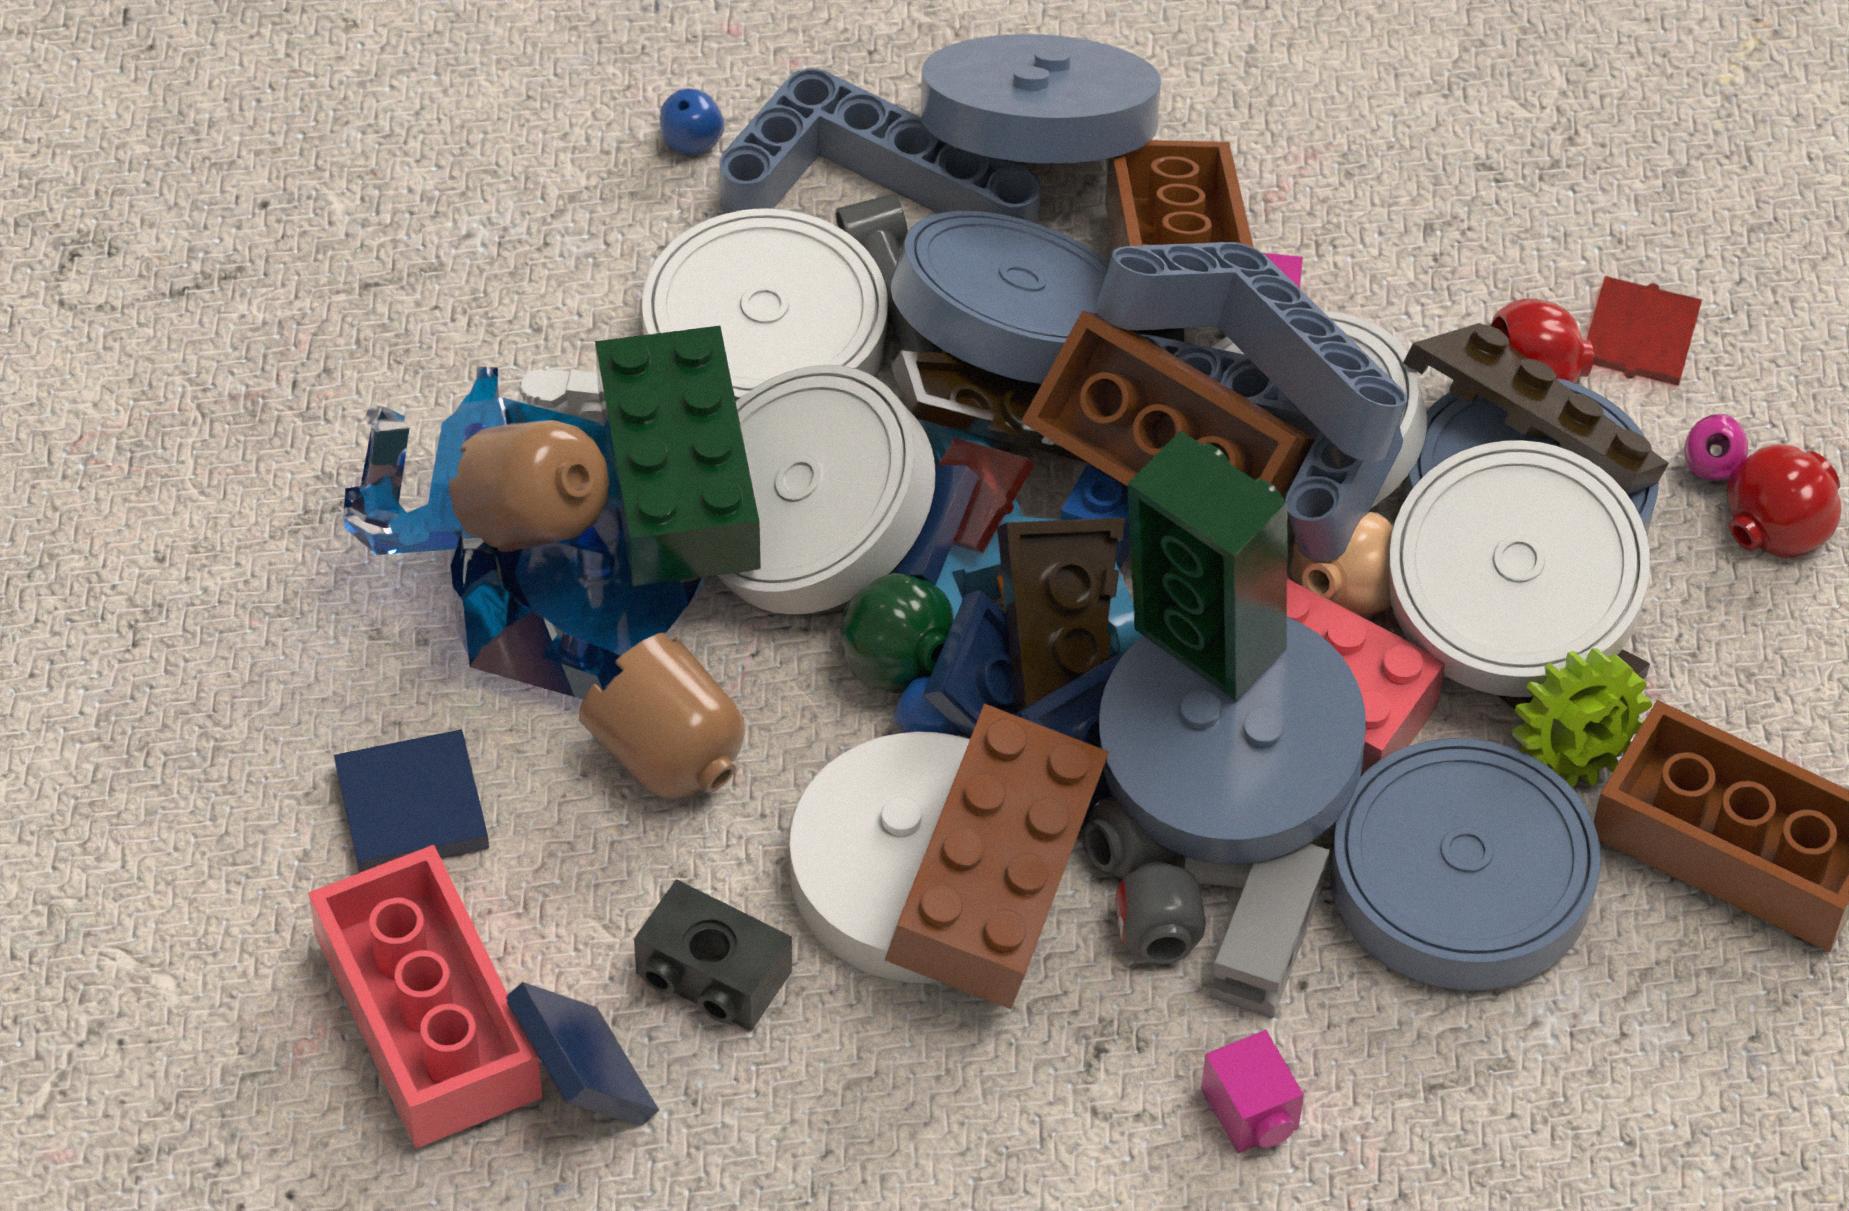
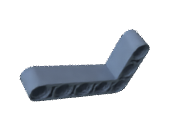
M805 68L792 74L729 145L720 158V206L724 214L749 209H774L820 155L936 213L982 211L1013 216L1039 224L1041 183L1032 171L1009 160L982 156L949 145L932 135L923 126L919 116L817 68Z
M1234 242L1118 247L1113 251L1095 310L1098 316L1105 322L1126 330L1217 326L1339 450L1355 459L1370 462L1381 461L1388 456L1407 403L1406 393L1261 251L1251 246Z
M1138 334L1315 439L1287 492L1285 499L1287 502V512L1298 549L1304 557L1313 561L1325 562L1343 555L1357 525L1368 514L1402 448L1403 437L1400 425L1397 428L1388 456L1384 460L1370 462L1355 459L1339 450L1245 354L1152 335Z

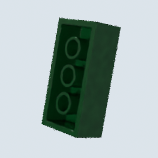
M721 326L595 341L598 393L633 586L761 569L760 521Z
M1180 430L1128 482L1134 630L1237 701L1287 649V502L1269 482L1263 479L1254 480L1231 465L1225 454L1217 447L1209 443L1200 444Z

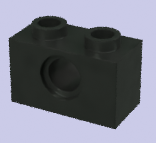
M677 879L634 938L636 974L640 975L651 988L664 994H672L674 992L699 1005L701 1010L710 1018L721 1023L733 1022L749 1031L753 1030L792 973V936ZM705 957H716L722 959L715 963H703L698 961Z

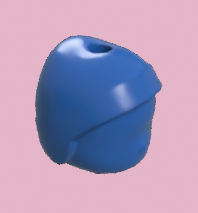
M686 88L676 91L666 99L660 110V129L664 142L673 151L684 155H697L710 150L719 141L725 129V121L720 108L711 96L699 89Z
M931 675L921 676L912 681L897 702L893 715L894 723L899 725L903 733L936 732L959 736L961 731L923 696Z

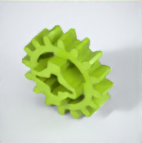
M1592 648L1586 660L1582 659L1574 651L1568 652L1566 667L1560 670L1549 662L1544 666L1548 679L1542 685L1537 682H1529L1526 688L1533 695L1531 702L1516 705L1515 712L1526 721V723L1512 730V736L1523 745L1519 751L1532 756L1554 770L1572 789L1577 783L1579 775L1592 786L1597 784L1600 769L1606 767L1612 773L1618 765L1617 757L1622 752H1626L1631 744L1633 735L1637 734L1644 722L1639 717V714L1652 708V701L1641 693L1647 686L1646 682L1619 656L1613 653L1608 658L1598 648Z

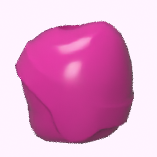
M1713 414L1698 421L1691 428L1684 446L1685 460L1689 469L1698 477L1716 482L1729 480L1733 471L1747 458L1748 454L1747 435L1738 421L1725 414ZM1716 445L1722 448L1721 454L1713 456L1710 453L1711 448Z

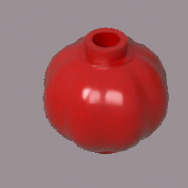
M1524 298L1509 303L1494 315L1490 326L1503 332L1509 339L1508 344L1528 359H1534L1549 366L1556 374L1555 379H1563L1576 384L1579 377L1589 376L1594 358L1592 343L1589 340H1582L1575 318L1565 308L1556 303L1541 299Z
M1774 444L1755 451L1736 467L1727 485V503L1732 516V520L1729 522V530L1733 538L1746 550L1754 551L1756 548H1760L1779 558L1803 556L1825 544L1833 536L1841 518L1842 506L1838 495L1840 480L1835 469L1817 452H1804L1792 445Z

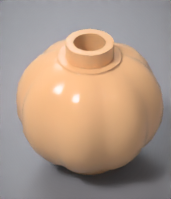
M1368 512L1357 525L1343 555L1325 562L1313 561L1304 557L1299 551L1295 539L1293 544L1294 556L1290 564V575L1293 582L1367 620L1372 619L1377 613L1384 612L1392 607L1389 593V552L1394 527L1380 514Z

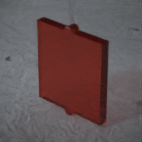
M1605 276L1587 336V340L1593 346V365L1624 372V376L1629 379L1637 375L1679 386L1702 299L1661 290L1656 283H1650L1648 286Z
M954 438L939 465H967L979 478L952 544L983 554L1004 516L1013 511L1014 505L1012 503L1035 464L1026 457Z

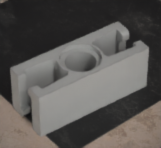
M1308 843L1280 857L1253 863L1214 962L1213 974L1216 976V979H1214L1211 987L1210 998L1274 1018L1324 887L1326 876L1322 875L1328 862L1329 849Z

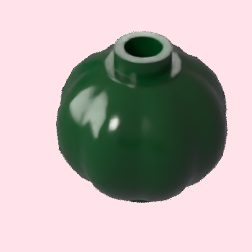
M901 573L882 576L871 582L867 588L860 590L846 606L840 628L844 656L854 677L870 687L883 689L894 694H902L915 679L931 675L954 622L953 608L945 592L927 580Z

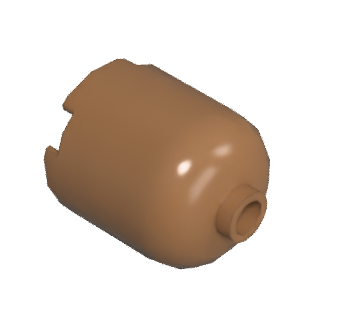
M553 420L507 424L481 429L463 443L460 450L464 454L458 464L457 477L449 481L453 512L464 531L471 537H480L487 544L498 548V551L512 552L576 538L597 522L607 503L609 489L606 461L595 441L577 426Z
M659 633L641 641L616 660L615 663L623 671L608 685L604 692L597 684H594L589 689L579 708L578 720L646 789L657 797L672 800L689 797L702 790L712 793L721 788L733 776L736 770L733 762L744 740V717L736 704L677 637L671 641L664 633Z

